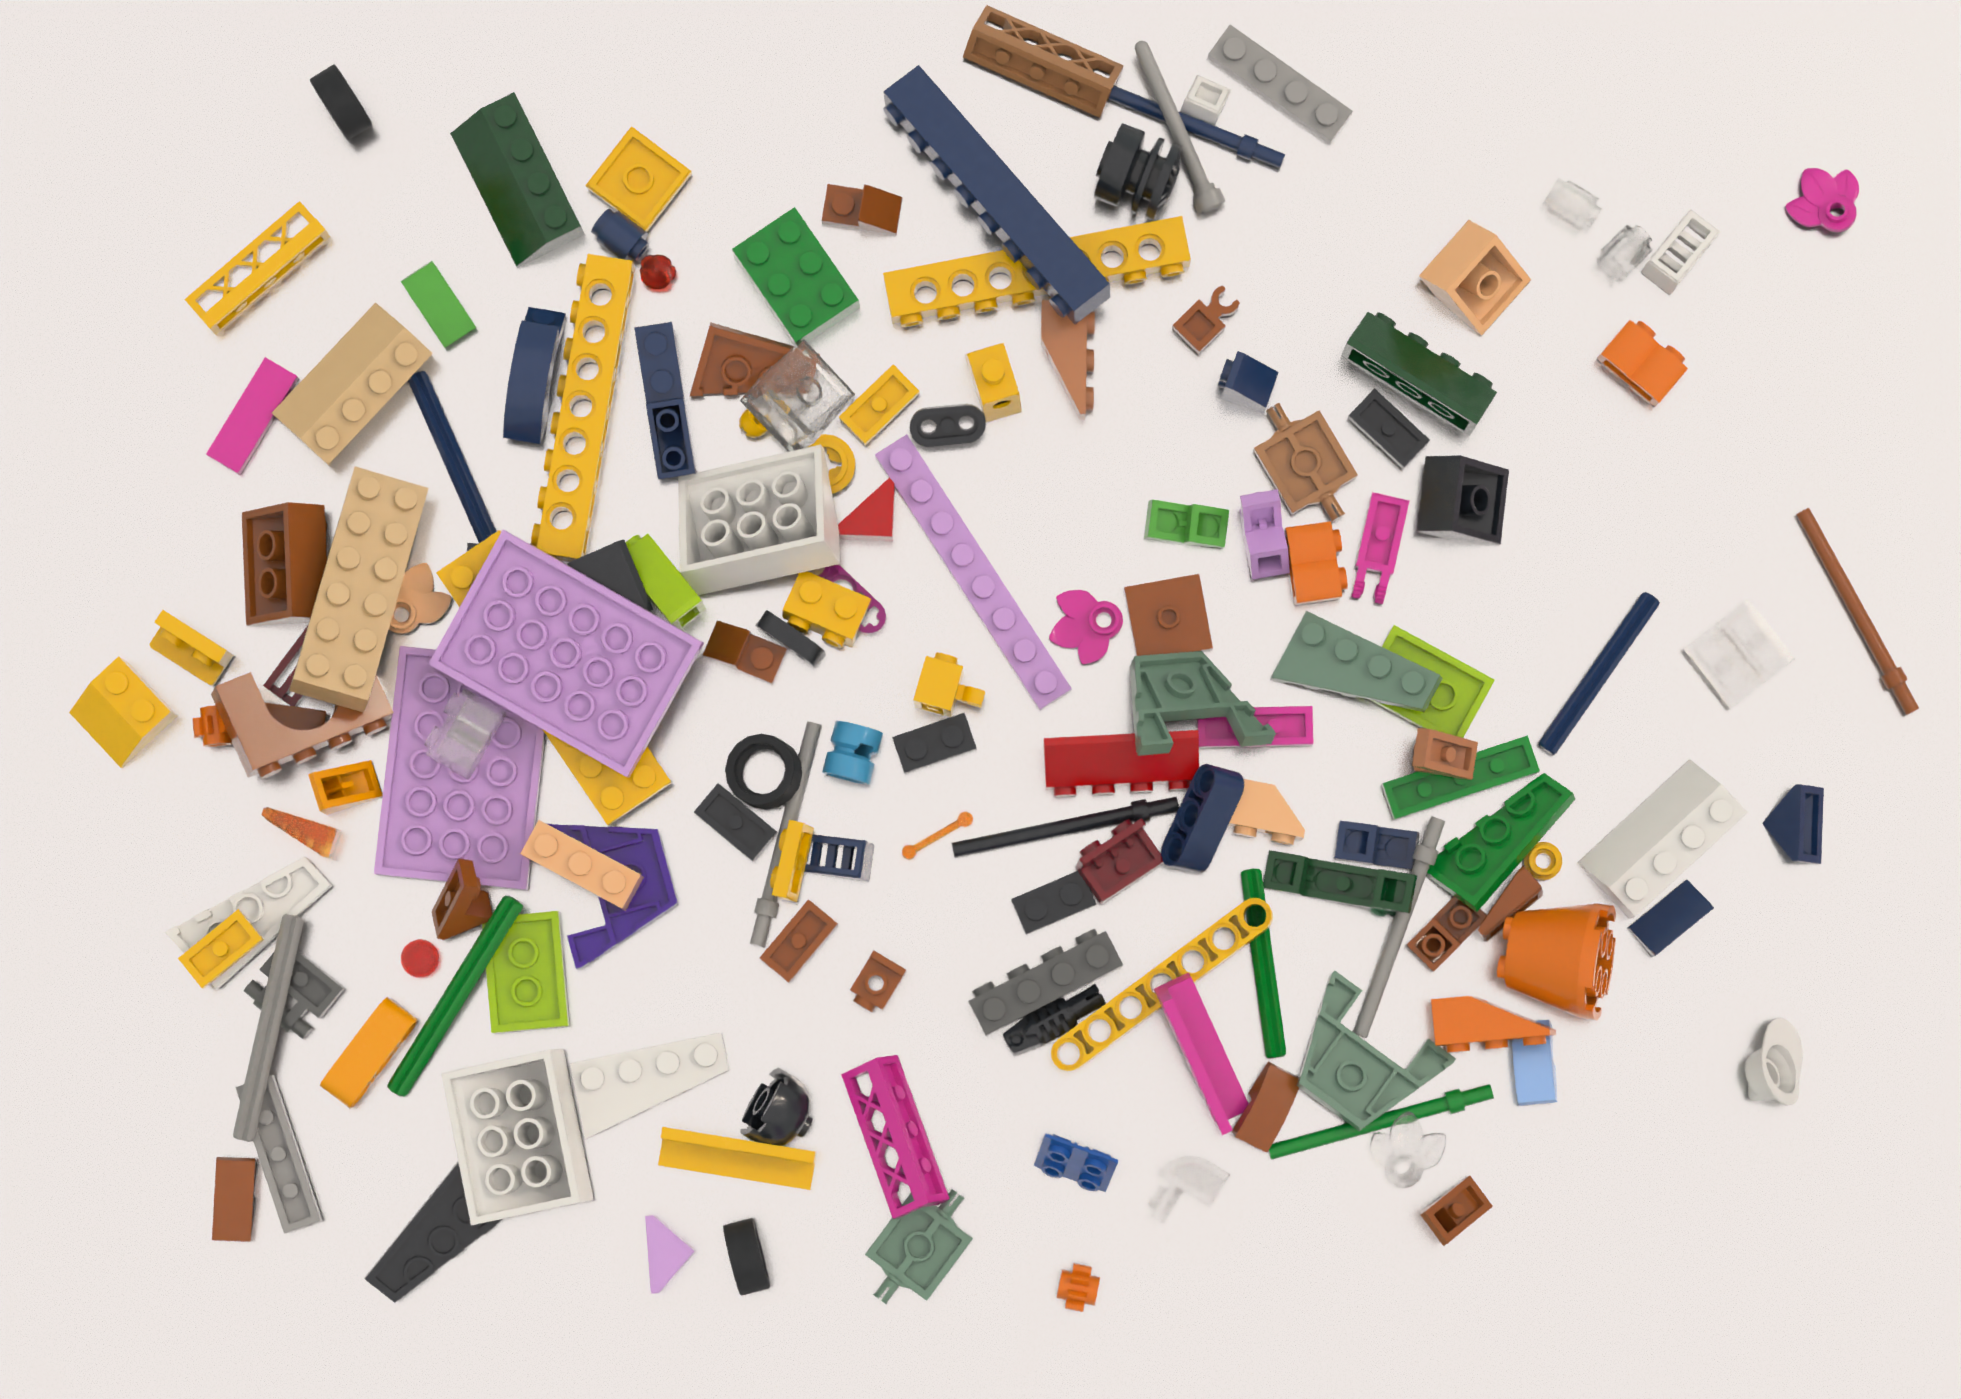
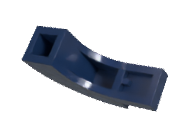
M528 307L525 320H521L508 381L503 438L541 444L548 420L549 393L553 367L565 326L566 313Z

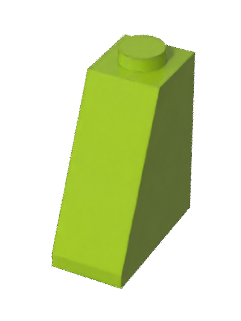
M648 533L642 538L637 534L625 542L648 597L669 623L682 629L706 610L704 603Z

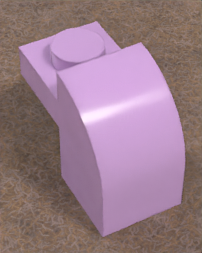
M1278 489L1241 495L1240 519L1252 579L1290 573L1288 547L1282 526L1281 502Z

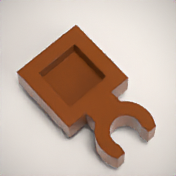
M1223 285L1214 290L1211 296V303L1208 306L1198 299L1172 325V329L1198 354L1226 328V325L1219 318L1232 315L1239 307L1240 302L1237 299L1230 306H1222L1219 303L1218 298L1226 290Z

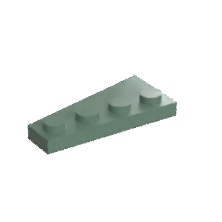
M1309 611L1305 612L1271 676L1272 680L1276 682L1298 684L1305 688L1341 693L1344 696L1375 700L1378 703L1421 712L1426 711L1443 679L1439 674Z

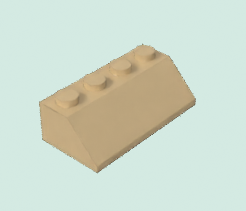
M375 302L275 408L272 414L323 462L329 465L433 353Z

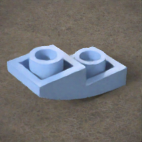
M1549 1019L1537 1020V1022L1552 1028ZM1546 1036V1044L1523 1046V1038L1512 1039L1515 1085L1519 1106L1557 1102L1556 1065L1553 1061L1552 1036Z

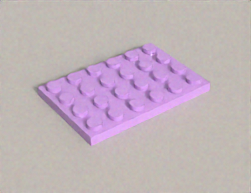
M503 529L428 664L623 776L630 777L703 647L704 642Z
M400 646L393 701L394 713L391 718L374 874L446 882L458 858L473 860L476 877H479L481 886L528 890L531 860L525 858L520 853L535 827L545 741L544 731L429 665L428 663L436 649Z

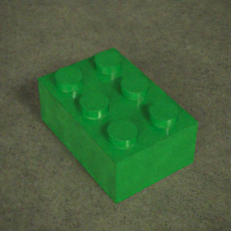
M795 207L732 248L735 260L796 347H803L860 308L859 299Z

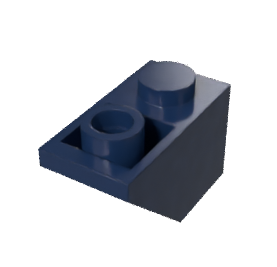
M1237 351L1234 361L1226 359L1218 383V387L1224 388L1221 399L1265 413L1279 372L1249 355Z

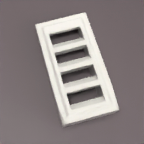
M1690 209L1647 261L1641 271L1642 274L1666 293L1672 294L1721 231ZM1687 226L1704 238L1703 242L1698 241L1684 229ZM1678 238L1691 249H1693L1694 253L1692 254L1687 249H1685L1682 245L1676 242V239ZM1670 251L1673 255H1675L1685 264L1682 266L1676 260H1674L1672 257L1666 254V252Z

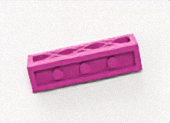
M1186 973L1154 988V991L1212 1119L1221 1134L1224 1135L1233 1131L1228 1120L1243 1113L1249 1103L1189 973Z
M898 1055L877 1057L841 1074L892 1218H900L922 1207L938 1205L949 1200L950 1198ZM865 1073L869 1074L873 1085L869 1097L861 1093L856 1079ZM875 1109L883 1113L886 1121L882 1133L874 1129L871 1121ZM888 1145L896 1149L899 1157L895 1169L887 1165L884 1157ZM901 1182L909 1185L914 1199L913 1202L904 1206L901 1205L897 1193Z

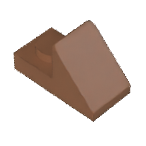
M1418 728L1412 766L1418 772L1472 780L1478 742L1432 729Z

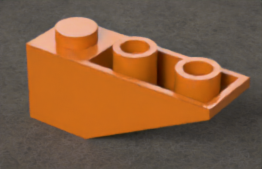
M1476 996L1431 999L1435 1046L1446 1045L1447 1053L1470 1051V1043L1484 1042L1485 1049L1508 1047V1040L1522 1038L1523 1046L1546 1044V1036L1556 1035V1029Z

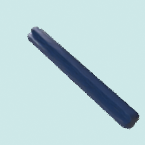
M425 371L414 373L408 380V383L476 538L481 543L497 531L428 374Z
M1643 592L1539 741V746L1543 750L1554 755L1561 748L1660 605V601L1655 596L1647 592Z

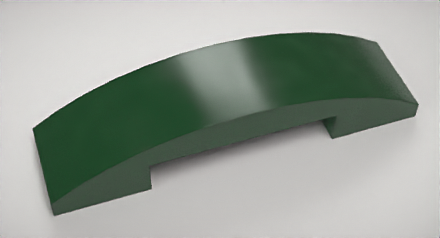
M1269 850L1263 886L1264 889L1308 898L1410 914L1417 875L1335 863Z

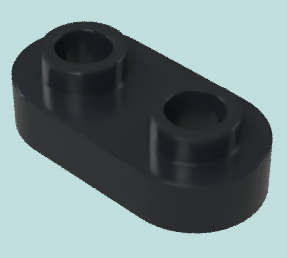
M967 403L924 407L916 411L910 420L912 438L918 444L925 447L972 443L983 435L986 427L983 412L977 406ZM963 416H970L974 423L971 428L964 429L959 425V420ZM927 419L933 420L936 424L934 431H923L921 428L923 421Z

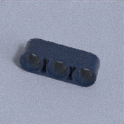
M1203 764L1197 769L1161 848L1162 860L1166 865L1195 873H1203L1209 867L1244 791V779L1239 772L1210 764Z

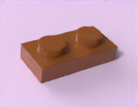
M808 899L759 959L790 983L837 927L838 923Z

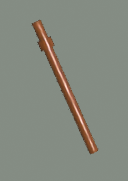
M1806 508L1797 513L1798 520L1884 675L1881 676V679L1887 690L1892 689L1906 715L1920 709L1905 682L1908 680L1901 666L1897 668L1811 509Z

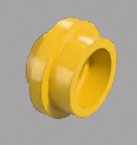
M1538 842L1523 860L1525 868L1537 880L1553 878L1562 867V855L1559 849L1549 842ZM1539 854H1544L1549 858L1547 868L1537 866L1536 857Z

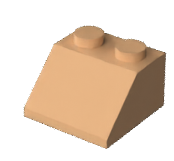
M1470 220L1463 225L1419 275L1439 301L1481 336L1531 281L1530 277L1498 236Z

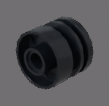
M1122 123L1114 141L1109 140L1098 166L1096 176L1099 177L1094 198L1117 207L1126 192L1133 194L1131 212L1137 214L1143 199L1149 200L1145 218L1154 221L1160 209L1168 202L1180 171L1182 145L1173 143L1167 158L1162 157L1160 154L1165 139L1159 137L1150 152L1143 149L1145 131Z

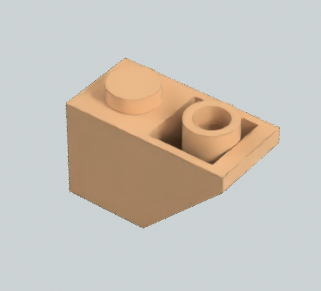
M1244 779L1243 794L1228 826L1234 827L1233 833L1256 838L1257 832L1272 834L1271 841L1287 845H1294L1295 839L1302 840L1305 829L1277 787L1273 784Z

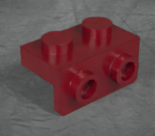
M1142 818L1133 824L1130 819L1124 821L1111 831L1112 838L1103 844L1096 840L1079 852L1082 857L1078 860L1075 868L1100 904H1103L1164 864L1161 853L1144 830L1146 823Z

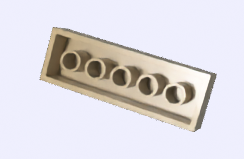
M356 466L354 467L289 691L364 713L429 488Z

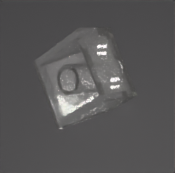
M803 339L768 369L740 401L775 439L790 452L806 448L815 443L855 396V393Z

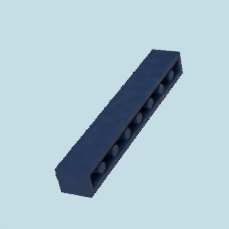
M920 65L883 91L885 101L883 111L888 119L895 126L901 124L909 133L906 136L913 148L918 153L924 151L932 160L930 165L938 177L942 180L946 178L950 180L956 187L954 193L959 201L966 208L972 206L979 214L977 218L984 230L990 235L996 233L1003 241L1001 246L1006 255L1014 263L1018 260L1027 269L1025 274L1028 280L1037 290L1043 288L1051 297L1049 302L1060 317L1064 318L1067 315L1074 324H1077L1111 298L1110 283Z

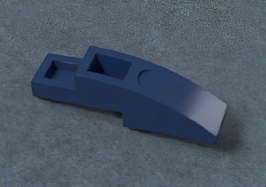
M670 321L634 327L658 479L696 474L673 323Z

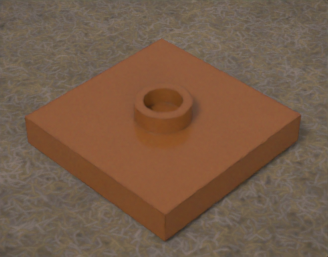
M1199 574L1124 587L1136 656L1213 650Z

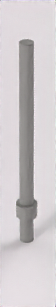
M807 721L798 754L802 767L800 786L792 799L786 802L762 897L757 898L754 913L757 916L750 940L752 945L765 947L772 918L776 919L779 903L776 902L777 897L772 895L773 888L770 886V879L774 867L779 866L782 853L779 850L780 835L784 828L787 829L789 820L797 821L822 727V725Z
M1431 816L1422 843H1417L1412 856L1415 862L1410 873L1417 875L1410 914L1396 912L1353 1031L1362 1037L1367 1038L1429 866H1434L1439 853L1436 847L1446 822L1442 819Z

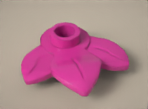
M1819 168L1804 169L1801 177V188L1804 196L1786 204L1785 208L1792 219L1805 227L1822 225L1825 229L1832 232H1843L1849 229L1857 217L1854 202L1859 195V183L1856 177L1848 169L1841 171L1834 178L1828 172ZM1834 208L1844 210L1841 216H1833L1830 212Z
M1069 590L1059 594L1056 599L1066 616L1062 617L1053 627L1049 635L1050 641L1063 648H1078V655L1082 664H1089L1100 660L1108 650L1109 639L1117 635L1121 630L1123 616L1120 609L1109 601L1098 602L1089 592L1084 590ZM1100 614H1107L1111 618V624L1107 627H1100L1096 622L1097 617Z

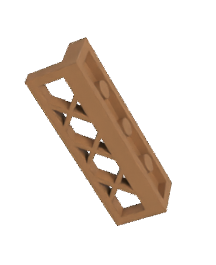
M988 5L985 6L972 28L963 54L965 59L1099 118L1105 110L1112 89L1124 67L1120 63ZM991 21L1002 26L1004 30L995 29L986 25V23ZM1029 38L1036 41L1039 45L1029 44L1023 39ZM1063 53L1072 57L1073 60H1065L1059 57L1058 54ZM1092 69H1099L1111 75L1109 78L1093 72Z

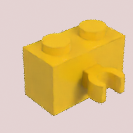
M936 652L934 658L925 657L913 702L915 708L952 717L956 701L981 708L985 691L961 685L964 671L963 666L958 665V658Z

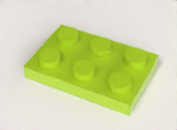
M1393 625L1382 647L1439 674L1443 679L1425 712L1382 704L1375 700L1371 701L1420 728L1432 729L1464 738L1495 679Z
M559 911L519 914L488 963L486 977L491 1033L569 1026ZM486 923L482 924V930L485 927Z

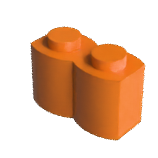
M1629 320L1597 359L1647 402L1657 406L1687 371L1688 368L1683 364L1685 357L1670 345L1664 348L1654 339L1656 333L1644 322L1638 321L1635 324Z
M1331 521L1286 527L1284 534L1288 547L1289 574L1294 605L1340 599L1342 597V590L1348 589L1345 567H1338L1336 552H1342L1339 529L1333 530Z

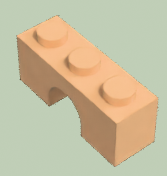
M538 820L520 853L525 858L566 878L624 911L628 908L644 878L634 870Z

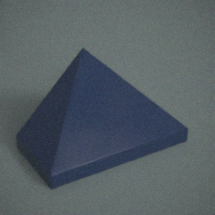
M1795 784L1762 823L1792 861L1821 864L1823 787Z

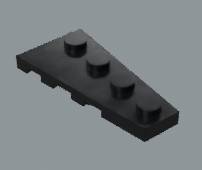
M458 1161L364 1277L367 1282L394 1303L501 1221L496 1220L471 1225Z

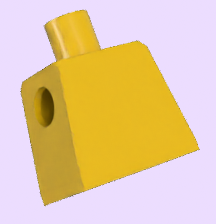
M1004 343L966 353L965 358L985 422L1022 412L1020 394ZM1008 400L1003 404L995 405L998 402Z

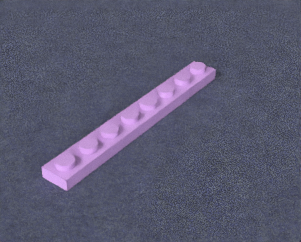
M906 434L876 453L875 457L881 467L895 483L896 490L1038 709L1042 710L1072 690L1071 686L908 435Z

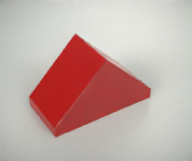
M890 478L838 524L839 539L893 541L895 483Z

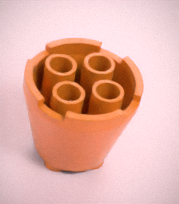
M1594 903L1518 911L1514 918L1506 917L1503 927V939L1508 940L1506 955H1500L1497 977L1504 979L1506 987L1576 1017L1597 1021L1601 1016L1602 1008L1596 1006L1599 998L1603 999L1604 995H1608L1613 970L1616 938H1613V930H1609V921L1615 922L1616 911L1614 906Z

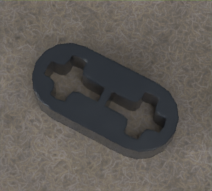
M768 610L763 613L755 625L763 633L813 667H815L825 652L815 642Z

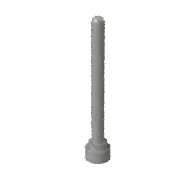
M1143 40L1138 41L1134 47L1137 57L1175 143L1182 145L1181 156L1196 188L1193 191L1195 195L1193 203L1198 214L1206 212L1225 203V197L1221 188H1216L1214 182L1210 183L1149 44Z

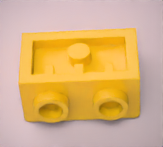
M162 610L154 622L160 628L151 640L150 648L210 686L215 685L234 655Z

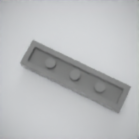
M1231 24L1208 53L1207 58L1329 144H1331L1353 113V110Z
M269 1075L253 1142L283 1232L287 1234L323 1220L274 1075ZM244 1084L235 1087L239 1100H241Z

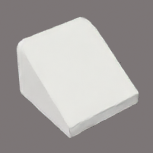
M1197 75L1184 99L1180 112L1215 126L1231 89Z

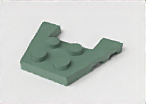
M1203 651L1134 656L1130 664L1135 745L1138 756L1169 753L1174 742L1164 722L1226 717L1240 747L1272 743L1276 735L1274 729L1269 724L1263 726L1256 719L1254 707L1248 701H1240L1230 690L1232 683Z
M1334 970L1328 978L1297 1086L1356 1130L1360 1131L1451 1066L1456 1058L1440 1046H1435V1043L1428 1038L1407 1068L1403 1069L1341 1024V1020L1363 990Z

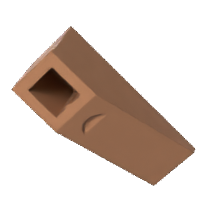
M1042 300L1041 345L1079 420H1085L1086 410H1093L1094 387H1086V373L1094 372V349H1087V334H1094L1095 312H1091L1077 324H1074L1067 315L1064 318L1060 317L1051 306L1049 300Z

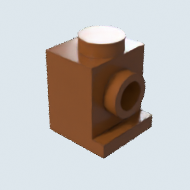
M873 950L850 988V991L856 994L853 1002L870 1012H873L876 1007L884 1011L907 970ZM874 976H879L884 981L883 987L878 991H874L869 987V980Z

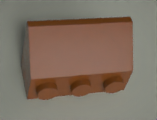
M286 502L242 512L246 626L309 622L327 561L325 505Z

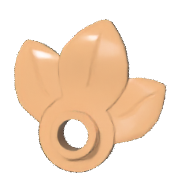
M427 563L418 564L404 574L389 630L394 633L407 634L413 631L419 623H435L447 612L452 599L450 595L443 592H433L434 579ZM399 609H406L409 612V617L404 622H398L395 618V614Z

